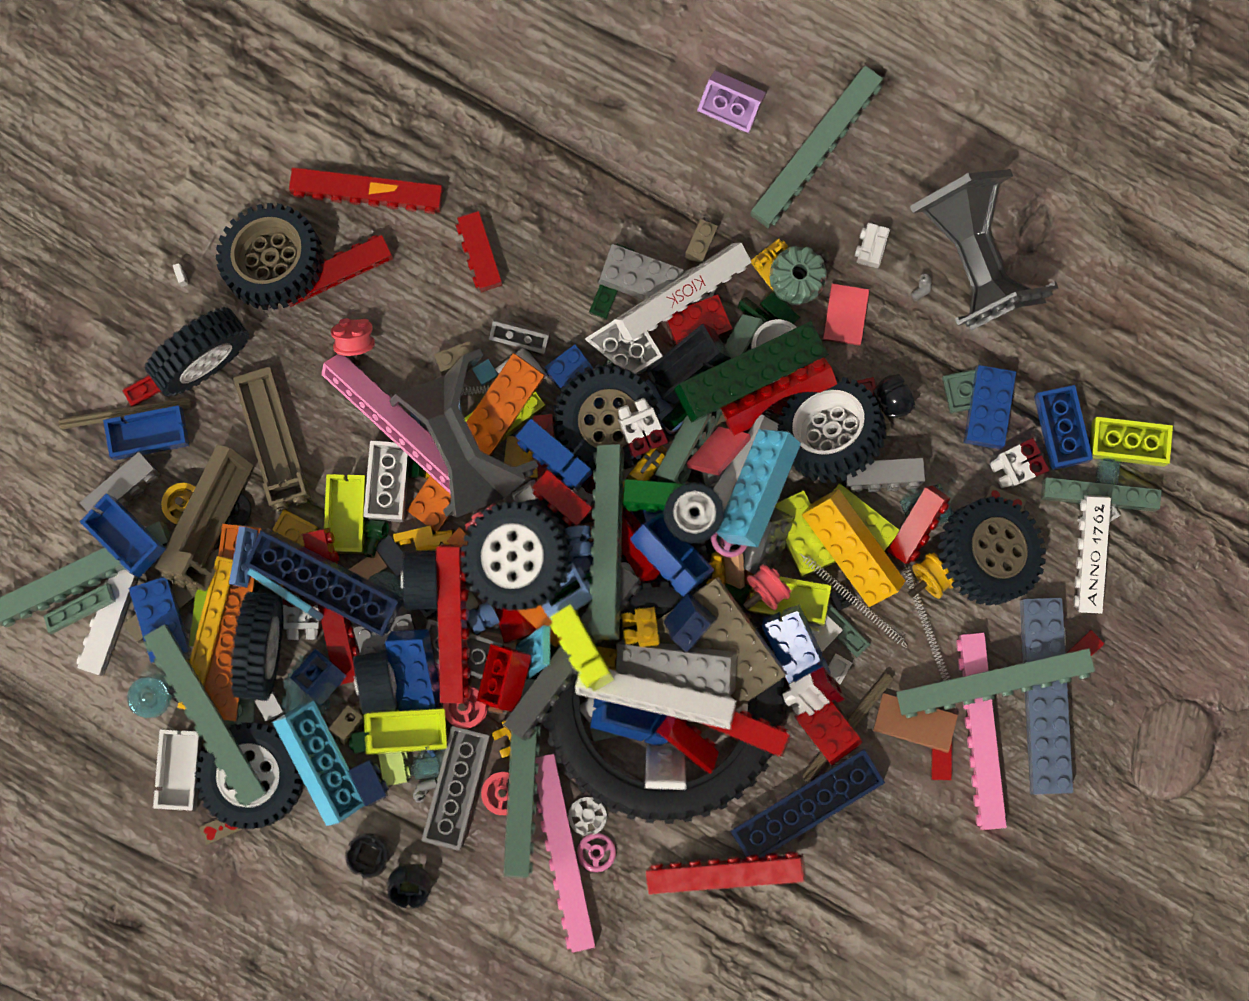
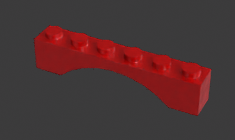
M823 357L721 408L727 426L735 436L751 428L757 418L780 399L801 392L821 393L837 385V381L832 367Z

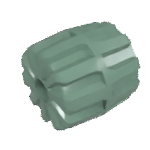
M793 246L781 252L774 259L770 268L769 279L771 287L780 300L789 302L791 305H797L814 300L822 292L826 283L827 271L821 255H817L812 248ZM793 274H799L802 279L795 278Z

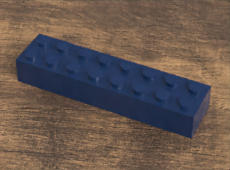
M269 528L260 530L245 563V566L380 636H384L389 632L404 600L403 597Z
M864 749L733 828L730 832L746 859L750 855L765 857L767 854L772 853L880 787L885 782Z

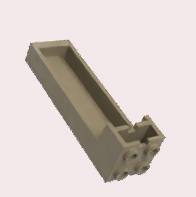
M269 366L234 377L233 380L263 476V487L269 506L281 512L283 509H289L291 504L296 503V506H301L308 503L307 500L311 499L273 370Z
M220 445L216 446L165 547L166 550L162 553L155 567L162 572V577L174 580L173 584L180 588L186 586L194 592H197V590L206 592L216 570L204 567L222 530V524H225L254 466L231 448Z

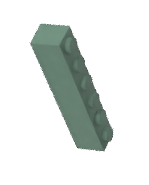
M1045 478L1042 480L1041 500L1080 504L1081 499H1084V495H1099L1110 497V506L1115 508L1156 512L1160 509L1162 490Z

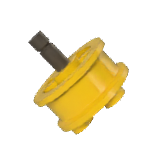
M189 483L174 484L166 490L162 497V511L166 518L176 525L195 489L194 485Z
M934 552L925 555V560L920 564L915 563L912 566L913 572L919 581L914 588L908 591L912 598L925 588L933 597L940 599L945 590L954 588L951 585L954 579H947L945 576L950 573L948 568L942 569L941 564L943 563Z

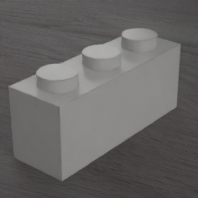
M495 318L489 340L544 354L550 332Z

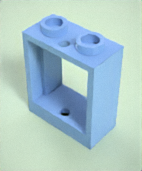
M570 563L568 567H572L571 573H567V576H565L568 580L560 585L565 588L577 580L581 587L580 589L553 605L551 600H546L547 603L542 605L549 618L569 605L576 610L592 600L590 583L588 580L584 581L586 575L581 567L576 568L573 563Z

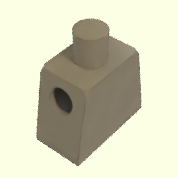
M359 700L352 708L347 705L329 727L333 739L344 747L349 739H351V734H354L363 722V711ZM348 718L354 719L352 722L347 721Z

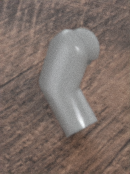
M928 274L920 276L919 289L911 293L914 301H918L930 293L932 280Z
M432 778L417 784L413 793V798L417 803L423 802L427 791L436 787V779Z

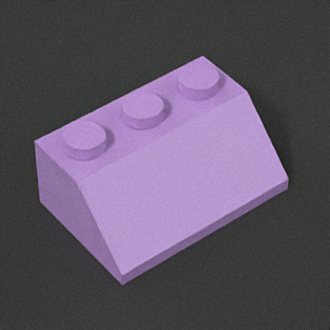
M715 70L708 80L697 111L749 133L766 92Z

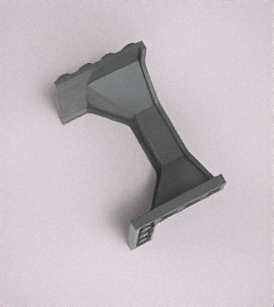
M1011 169L967 173L910 206L913 213L923 212L956 246L972 286V298L969 315L957 317L955 320L957 325L965 324L966 327H970L971 331L1015 308L1046 303L1045 298L1052 296V292L1058 289L1056 281L1041 288L1031 289L1008 277L991 237L990 228L999 186L1002 182L1013 177Z
M481 349L464 354L444 376L396 393L389 400L392 407L402 404L427 426L448 469L451 503L443 510L446 517L453 515L457 518L506 498L520 484L525 482L526 478L534 474L533 471L538 467L536 460L517 467H511L483 453L479 449L459 409L465 374L484 356Z

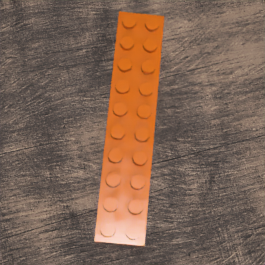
M515 353L509 358L466 422L479 449L489 456L493 454L546 376ZM429 476L406 511L425 525L431 526L433 531H440L450 517H446L443 510L451 503V494L433 477Z
M222 524L218 556L233 559L239 525ZM248 527L257 530V536L260 530H262V528ZM249 576L248 588L230 585L204 685L222 718L227 721L237 722L240 698L234 697L231 688L232 648L234 647L233 639L236 633L235 627L237 626L241 602L247 592H254L255 579Z

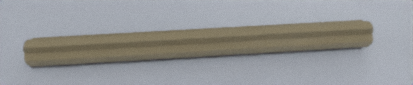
M187 397L60 418L59 426L61 429L103 423V420L116 417L124 419L126 415L177 405L182 409L191 408V400Z
M887 673L884 674L848 718L847 722L853 729L893 681L892 676ZM822 753L817 756L802 775L807 782H811L826 764L827 759Z

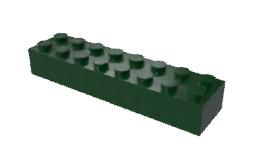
M810 321L680 383L674 390L691 423L816 360L827 357L829 354L813 323Z

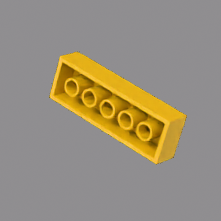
M839 488L808 506L802 514L803 518L868 607L899 592L906 582Z

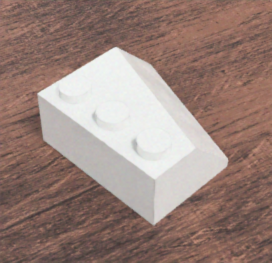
M614 320L585 338L587 342L615 365L626 368L636 375L646 371L663 357L648 331L642 334L643 337L636 341L624 340Z

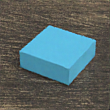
M489 359L472 368L482 386L498 376Z

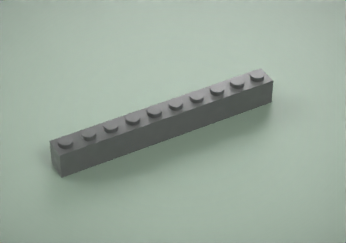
M622 566L620 611H624L628 607V600L632 595H636L639 592L640 584L642 583L638 577ZM588 608L581 620L589 633L588 626L589 622H592V614H590ZM589 633V635H590V637L592 638V640H593V642H594L595 645H596L598 642L601 643V642L603 641V639H602V640H596V639ZM560 646L550 660V665L543 669L503 724L524 741L534 735L536 732L535 727L539 722L542 723L546 719L548 709L557 704L560 698L558 697L559 694L570 686V679L573 675H577L580 672H577L569 660L571 654L568 655L562 646Z

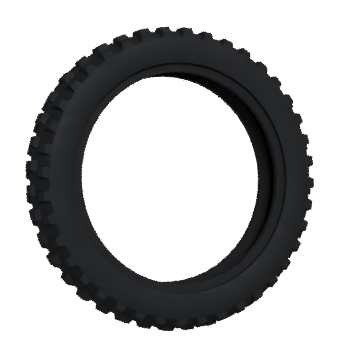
M656 578L655 582L650 580L641 581L639 592L636 595H632L628 600V607L624 611H620L619 630L623 628V613L635 615V609L654 607L655 616L663 617L673 610L684 596L674 589L671 584L672 582L663 578ZM700 584L689 593L691 595H694L699 590L704 588V586H701ZM743 608L744 614L773 652L768 638H765L763 635L764 632L761 630V624L758 621L754 623L749 615L750 612ZM582 611L579 614L580 619L585 614V612ZM603 639L601 643L598 642L596 647L601 646L607 639ZM559 644L558 647L554 646L552 650L553 654L557 652L561 644ZM579 673L573 675L570 679V686L565 691L562 690L558 696L560 697L559 701L554 707L551 706L548 709V715L543 721L544 728L549 729L550 737L548 742L550 746L555 747L557 762L564 764L567 770L565 774L569 779L574 778L576 780V783L579 785L578 789L582 793L587 791L594 797L593 802L598 805L604 803L610 808L609 811L616 814L620 811L627 814L628 819L635 820L636 817L645 819L646 823L652 824L655 820L664 821L665 824H673L674 820L689 822L692 821L694 816L702 815L704 818L710 816V811L718 808L722 810L728 807L727 802L734 798L738 800L744 795L742 792L744 789L755 785L757 775L761 771H766L769 766L766 762L772 755H775L747 742L738 740L729 756L711 774L708 773L696 780L687 782L685 789L645 788V783L631 779L612 768L596 752L589 741L580 713V695L576 694L575 689ZM785 676L748 701L747 713L752 714L751 719L758 721L759 718L769 721V726L775 729L777 725L781 726L783 720L786 719L787 712L783 710V705L785 704L783 693L786 692L783 691Z

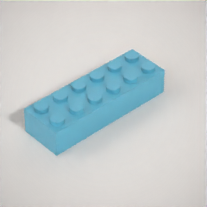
M758 430L725 508L721 527L716 532L728 543L752 547L759 546L801 445L789 432Z
M314 701L299 705L273 722L326 826L340 823L365 806L348 772L349 768Z

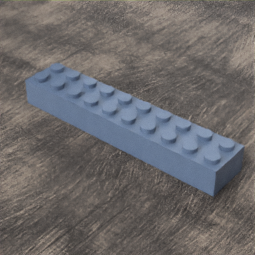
M1062 598L1021 600L1020 618L1023 663L1065 654ZM1060 681L1052 682L1053 686L1041 688L1040 685L1032 686L1033 690L1025 692L1030 795L1073 793L1067 683L1060 684Z

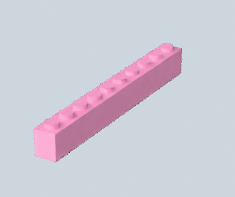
M337 354L324 362L321 375L450 493L448 469L430 432L419 425L401 406L392 407L389 401L391 397L383 392L375 382L371 381L362 370L358 369L349 358Z
M984 633L958 636L959 640H956L957 651H960L961 659H958L959 670L963 672V677L988 672ZM982 698L975 699L973 704H963V708L967 709L965 727L969 729L970 735L967 736L968 748H971L972 756H969V764L974 770L971 782L972 787L976 788V795L973 796L974 806H978L976 824L980 826V830L1006 828L992 699L983 701Z
M550 754L535 758V763H538V774L534 775L536 781L534 783H537L536 794L539 795L540 801L536 803L538 813H542L544 821H540L543 833L547 832L548 840H545L547 852L551 851L552 859L549 860L551 871H555L556 878L553 879L555 891L559 890L560 898H557L559 910L563 909L564 917L561 918L563 930L567 929L569 937H565L567 949L571 948L573 953L595 948L555 755Z

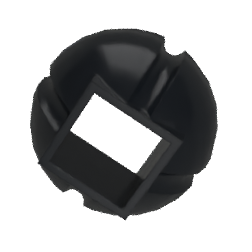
M900 374L889 375L883 378L875 390H873V395L887 418H901L915 409L912 393L908 385H903L904 379Z
M364 833L356 836L349 842L350 848L345 852V860L353 874H361L362 878H373L383 873L387 868L386 862L390 861V850L382 837H374L372 833ZM364 844L380 850L374 867L357 861Z
M399 863V866L391 872L388 878V898L398 907L406 908L407 905H410L411 909L419 908L427 902L431 894V879L423 868V864Z

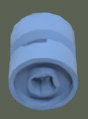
M590 526L565 528V534H568L570 540H568L569 544L567 545H572L573 550L568 551V556L591 555L592 543L588 541L591 538Z
M487 601L480 604L477 610L474 608L469 610L467 621L475 635L485 631L486 626L491 628L500 623L491 605L487 604Z

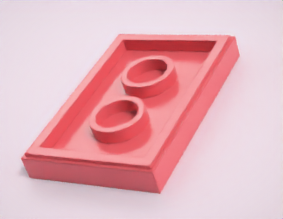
M831 284L823 340L861 345L869 289Z
M718 427L686 463L687 467L719 476L751 440L750 434L741 432L734 436L730 429Z

